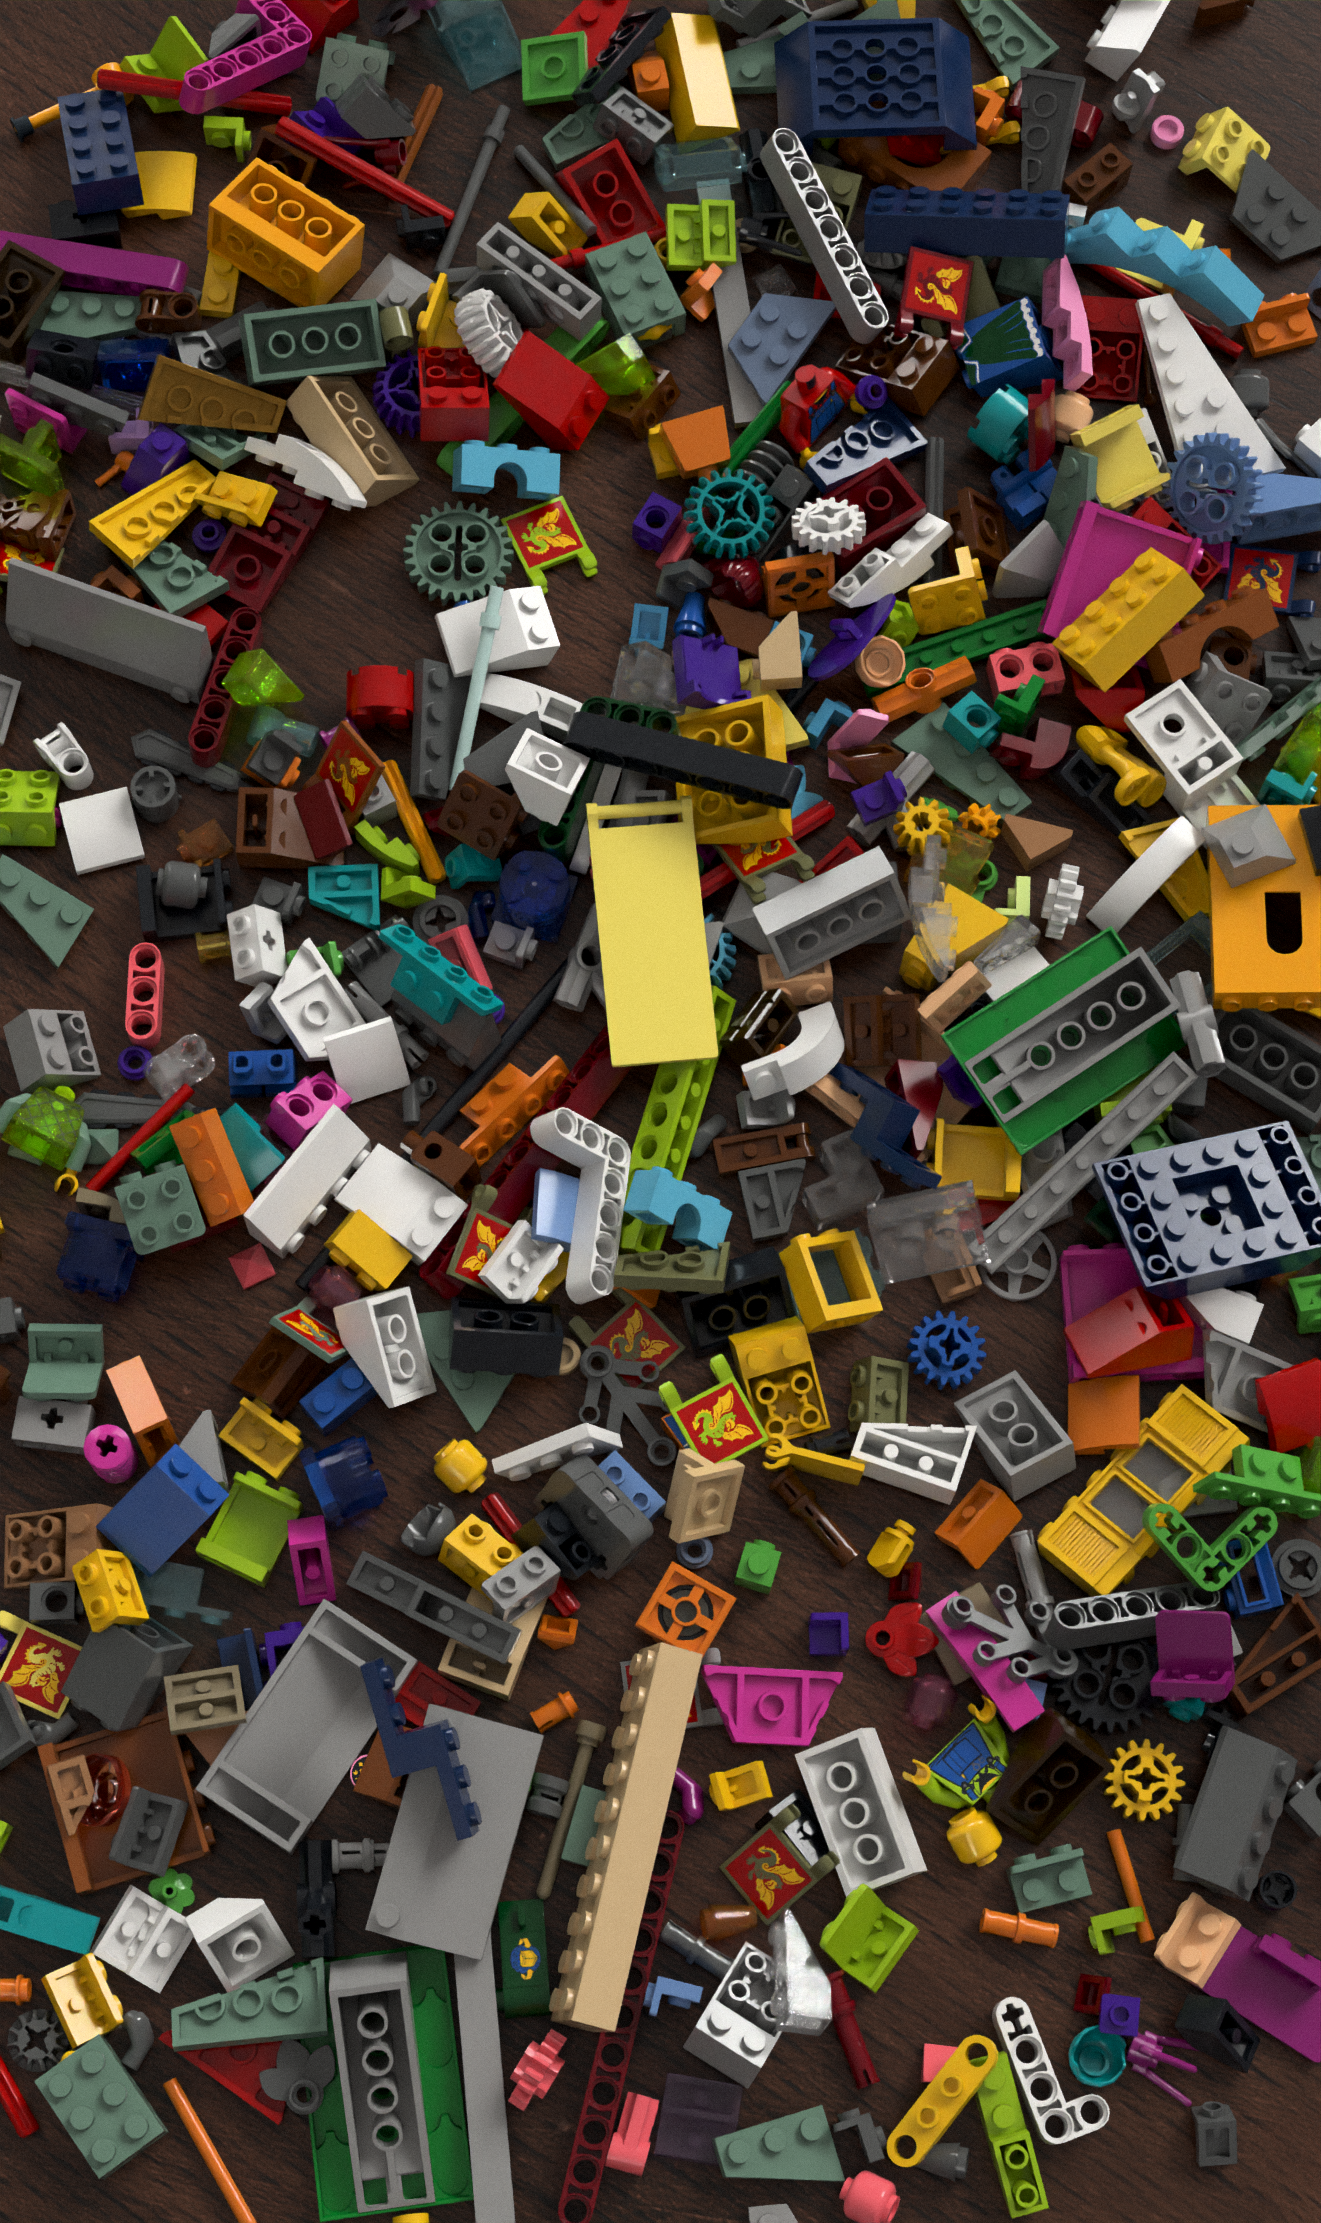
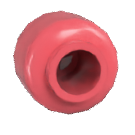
M867 2170L861 2171L854 2179L848 2177L843 2184L839 2196L840 2199L844 2200L843 2210L845 2216L857 2223H891L900 2202V2197L896 2195L894 2183Z

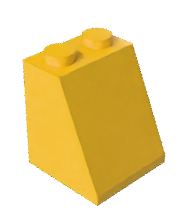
M948 883L904 950L899 974L903 976V980L910 986L917 989L922 987L930 991L938 981L946 975L954 973L967 961L975 963L996 950L1002 942L1009 919Z

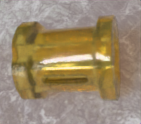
M225 928L224 932L202 935L201 932L195 933L200 964L206 963L207 959L228 956L229 959H232L228 928Z

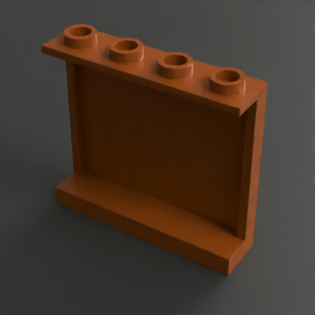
M167 1706L163 1707L164 1711L144 1717L135 1728L119 1732L105 1729L57 1745L51 1742L37 1747L75 1890L81 1897L151 1875V1873L129 1868L109 1859L111 1842L118 1831L124 1813V1804L130 1796L133 1786L189 1803L167 1869L213 1855L210 1845L216 1844L214 1831L210 1821L203 1822L200 1811L201 1808L206 1807L203 1794L196 1790L197 1786H193L190 1772L196 1771L190 1749L183 1751L180 1736L186 1734L171 1735ZM83 1754L95 1790L92 1796L94 1798L81 1818L75 1834L68 1836L46 1766Z

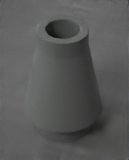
M960 2142L938 2143L932 2147L919 2165L913 2167L921 2168L954 2182L956 2178L965 2180L969 2161V2148L961 2147ZM916 2143L914 2145L913 2155L916 2152Z

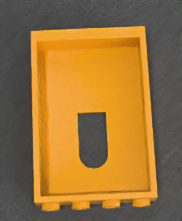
M1261 805L1208 806L1206 827ZM1266 805L1293 853L1296 863L1239 886L1230 887L1207 844L1213 1009L1235 1012L1242 1008H1258L1260 1011L1269 1012L1278 1008H1294L1297 1011L1321 1008V875L1315 876L1298 818L1299 809L1318 805ZM1265 893H1300L1302 944L1297 951L1290 954H1280L1272 950L1268 945Z

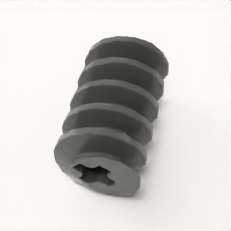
M764 440L757 443L755 450L748 454L747 460L741 462L739 469L744 471L742 479L746 481L752 474L756 476L753 484L755 488L762 483L766 485L765 491L761 494V496H765L769 487L772 486L785 465L794 466V462L789 453L781 446ZM738 469L732 473L731 477L736 476ZM723 490L727 499L736 494V491ZM746 497L742 508L751 517L755 510L750 500Z

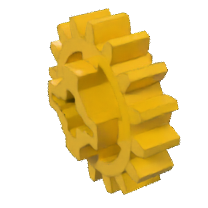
M1144 1739L1141 1748H1138L1135 1741L1132 1740L1127 1743L1128 1752L1121 1747L1114 1751L1118 1761L1110 1759L1114 1768L1112 1773L1109 1772L1102 1779L1106 1782H1111V1786L1104 1791V1795L1114 1794L1116 1800L1113 1801L1111 1807L1114 1809L1122 1805L1125 1808L1123 1812L1124 1818H1128L1135 1812L1137 1813V1821L1142 1823L1146 1818V1814L1149 1813L1152 1820L1156 1821L1160 1819L1159 1809L1169 1814L1173 1811L1169 1801L1177 1803L1181 1801L1182 1797L1175 1792V1789L1184 1787L1185 1781L1177 1779L1176 1775L1184 1769L1183 1766L1173 1767L1171 1762L1176 1756L1174 1752L1167 1756L1162 1754L1164 1744L1160 1743L1152 1749L1150 1748L1149 1739ZM1137 1756L1133 1770L1121 1771L1122 1766L1127 1760ZM1154 1760L1163 1767L1166 1774L1161 1773L1156 1768ZM1144 1772L1146 1779L1156 1783H1151L1145 1789H1142V1783L1132 1778H1137ZM1121 1787L1126 1788L1131 1793L1133 1802L1125 1796ZM1155 1791H1166L1159 1802L1150 1805L1152 1793Z

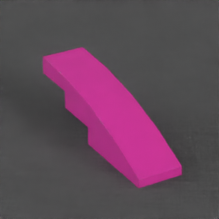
M955 1591L927 1609L925 1613L967 1674L970 1673L982 1693L995 1704L996 1709L1012 1733L1044 1713L1045 1709L1026 1682L1014 1683L1007 1677L1006 1668L1011 1663L1008 1657L996 1660L988 1667H982L974 1661L972 1656L973 1650L981 1641H990L993 1644H997L991 1634L970 1624L962 1630L952 1629L945 1624L941 1612L949 1599L960 1596ZM981 1651L985 1656L989 1657L988 1653Z

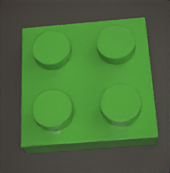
M579 31L521 40L522 93L525 105L531 106L574 100L571 95L588 71L587 36L585 32Z

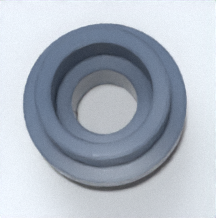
M707 1537L677 1544L676 1555L684 1567L697 1570L705 1567L710 1562L713 1555V1546ZM690 1546H698L701 1549V1555L697 1558L689 1556L687 1550Z

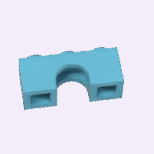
M467 440L454 450L452 491L486 494L494 488L496 470L503 469L510 472L517 481V498L549 501L559 495L560 454L550 453L549 448L532 447L530 451L517 450V445L503 443L498 444L497 447L485 446L483 441Z
M653 1166L651 1170L635 1171L623 1209L625 1212L646 1224L673 1225L676 1218L672 1239L686 1247L698 1245L700 1251L717 1249V1243L724 1242L732 1212L722 1207L719 1199L700 1194L696 1191L697 1187L685 1181H678L672 1177L673 1173L668 1169Z

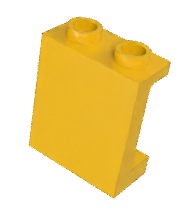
M937 1118L934 1128L930 1129L926 1141V1149L933 1150L932 1163L926 1162V1166L941 1175L942 1179L936 1190L931 1188L930 1195L1016 1201L1020 1194L1022 1155L1018 1154L1002 1128L944 1124V1118Z

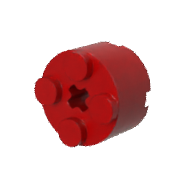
M370 665L359 667V674L353 675L352 670L346 673V716L355 721V726L358 729L375 728V723H389V727L394 729H405L410 726V720L413 719L414 672L407 669L406 676L398 674V667Z

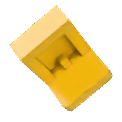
M754 1761L725 1772L709 1774L711 1781L709 1785L710 1796L714 1804L718 1806L719 1811L735 1810L773 1797L763 1761Z

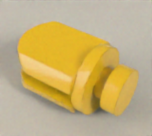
M897 1519L894 1527L896 1529L886 1527L884 1532H881L867 1556L869 1564L885 1577H894L900 1573L915 1545L909 1537H913L916 1529L901 1519Z

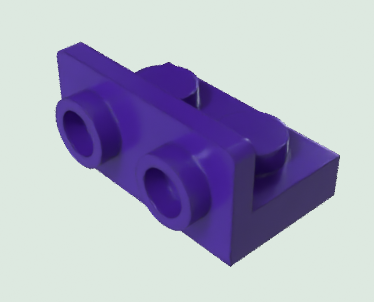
M320 97L313 110L293 111L289 118L321 137L364 138L341 118L335 104L328 97ZM335 144L355 156H358L364 147Z

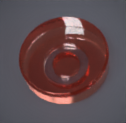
M95 1753L85 1758L95 1792L92 1796L94 1798L90 1806L87 1807L80 1823L93 1827H108L119 1820L128 1805L131 1793V1780L129 1771L121 1759L113 1755Z

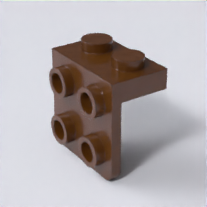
M463 770L457 776L437 824L443 831L495 861L507 849L513 851L522 836V833L518 832L520 825L527 822L531 813L524 810L516 792L510 796L472 772Z

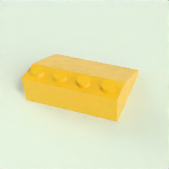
M769 694L675 717L683 737L787 763L783 711ZM676 782L677 800H680V796L691 795L696 844L763 843L793 836L791 808L779 809ZM678 814V822H682L681 814Z

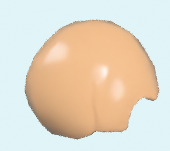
M883 635L873 637L854 659L855 671L861 681L875 688H886L898 682L902 678V673L906 666L905 654L896 641Z

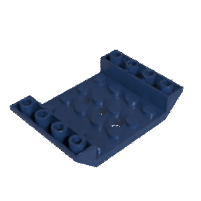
M939 17L807 21L774 43L778 129L787 128L795 132L807 155L813 154V138L943 135L944 151L977 150L969 37ZM870 47H879L882 50V52L879 54H871L867 51V49ZM880 74L884 79L876 82L870 80L868 76ZM882 101L886 106L881 109H875L871 107L870 103Z

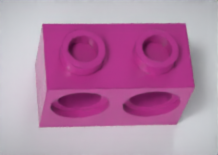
M321 1071L312 1078L309 1076L304 1077L291 1092L286 1093L283 1091L278 1094L270 1103L272 1110L265 1123L296 1151L333 1104L346 1113L353 1099L324 1071Z

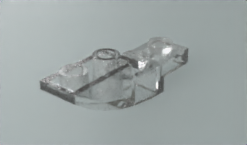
M927 835L924 845L923 868L911 867L908 877V902L913 931L919 949L937 981L945 982L948 971L955 970L956 949H950V937H956L958 916H951L952 903H943L945 882L939 881V870H945L947 848H941L940 835Z

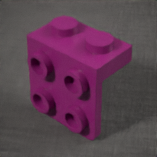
M1159 1611L1155 1617L1159 1670L1150 1681L1151 1696H1163V1699L1166 1701H1180L1186 1697L1200 1698L1201 1701L1207 1703L1225 1699L1235 1684L1230 1615L1224 1611Z

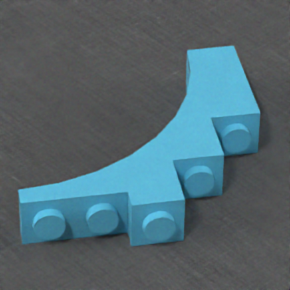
M1119 206L1100 210L1091 217L1089 224L1069 229L1065 255H1067L1070 264H1098L1121 268L1147 276L1191 297L1215 314L1228 327L1252 322L1264 298V294L1216 245L1192 251L1168 226L1143 231ZM1048 258V259H1050V260L1053 262L1056 258Z

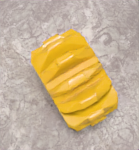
M920 797L918 799V806L915 807L907 801L905 804L907 813L897 812L896 819L899 823L893 826L894 834L899 836L897 839L899 847L907 846V852L911 856L920 849L922 857L925 859L928 856V849L932 848L934 852L940 854L941 846L939 843L949 844L951 840L950 835L947 833L953 830L952 821L947 820L949 811L947 808L939 809V803L935 799L926 806L924 798ZM923 824H929V829L926 830ZM920 825L923 831H917V827Z

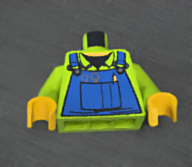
M985 1695L981 1696L985 1702V1706L981 1711H978L972 1703L968 1706V1710L979 1719V1723L973 1719L928 1764L913 1759L912 1762L917 1766L915 1776L905 1771L903 1772V1778L916 1784L933 1803L955 1809H960L964 1806L970 1808L981 1797L988 1803L998 1785L997 1781L1002 1777L1007 1767L1010 1756L1005 1734L995 1715V1704Z

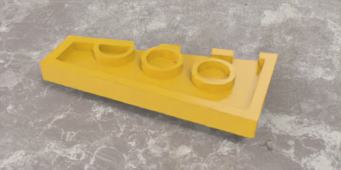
M194 459L89 521V531L134 569L199 505L193 499L196 492L204 495L209 494L216 477Z

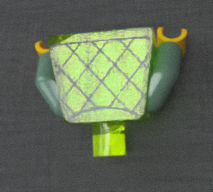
M58 1086L53 1092L46 1087H38L33 1094L24 1093L6 1100L0 1108V1133H3L1 1140L60 1171L63 1170L64 1166L67 1167L65 1174L54 1182V1191H58L62 1180H67L71 1184L68 1196L76 1192L78 1180L75 1176L77 1171H82L91 1148L88 1127L82 1121L85 1111L82 1106L73 1102L75 1099L73 1090L67 1086Z

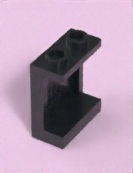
M220 858L213 859L214 865L200 867L201 877L208 878L205 898H198L196 906L192 909L164 905L161 902V896H155L158 871L152 872L150 865L136 866L141 930L145 942L155 943L229 934L227 914L234 912L232 901H226L225 890L231 889L229 868L223 869Z

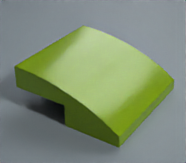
M702 199L700 205H666L667 271H693L698 268L705 270L713 262L719 268L736 265L734 200Z

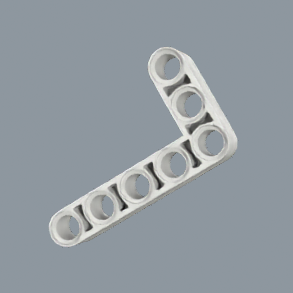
M558 1108L535 1118L531 1123L530 1132L538 1146L581 1168L566 1275V1291L574 1303L584 1304L609 1295L614 1287V1272L618 1259L631 1152L626 1141L620 1136L568 1108Z

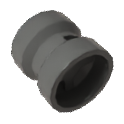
M535 1772L532 1780L533 1792L527 1798L524 1810L542 1817L559 1820L563 1809L560 1804L562 1796L567 1794L570 1782L552 1775Z

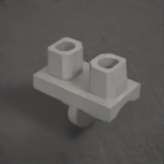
M1140 68L1132 71L1121 94L1115 96L1112 102V113L1119 121L1126 122L1132 134L1140 130L1146 117L1150 115L1158 94L1162 92L1166 85L1165 81L1155 71L1145 74Z

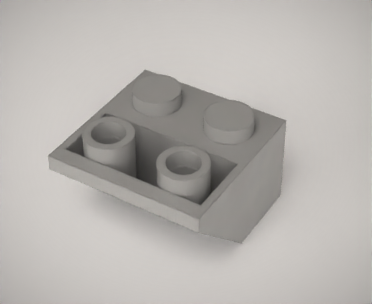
M27 1009L3 1026L21 1092L44 1091L43 1088L47 1092H51L101 1076L84 1011Z

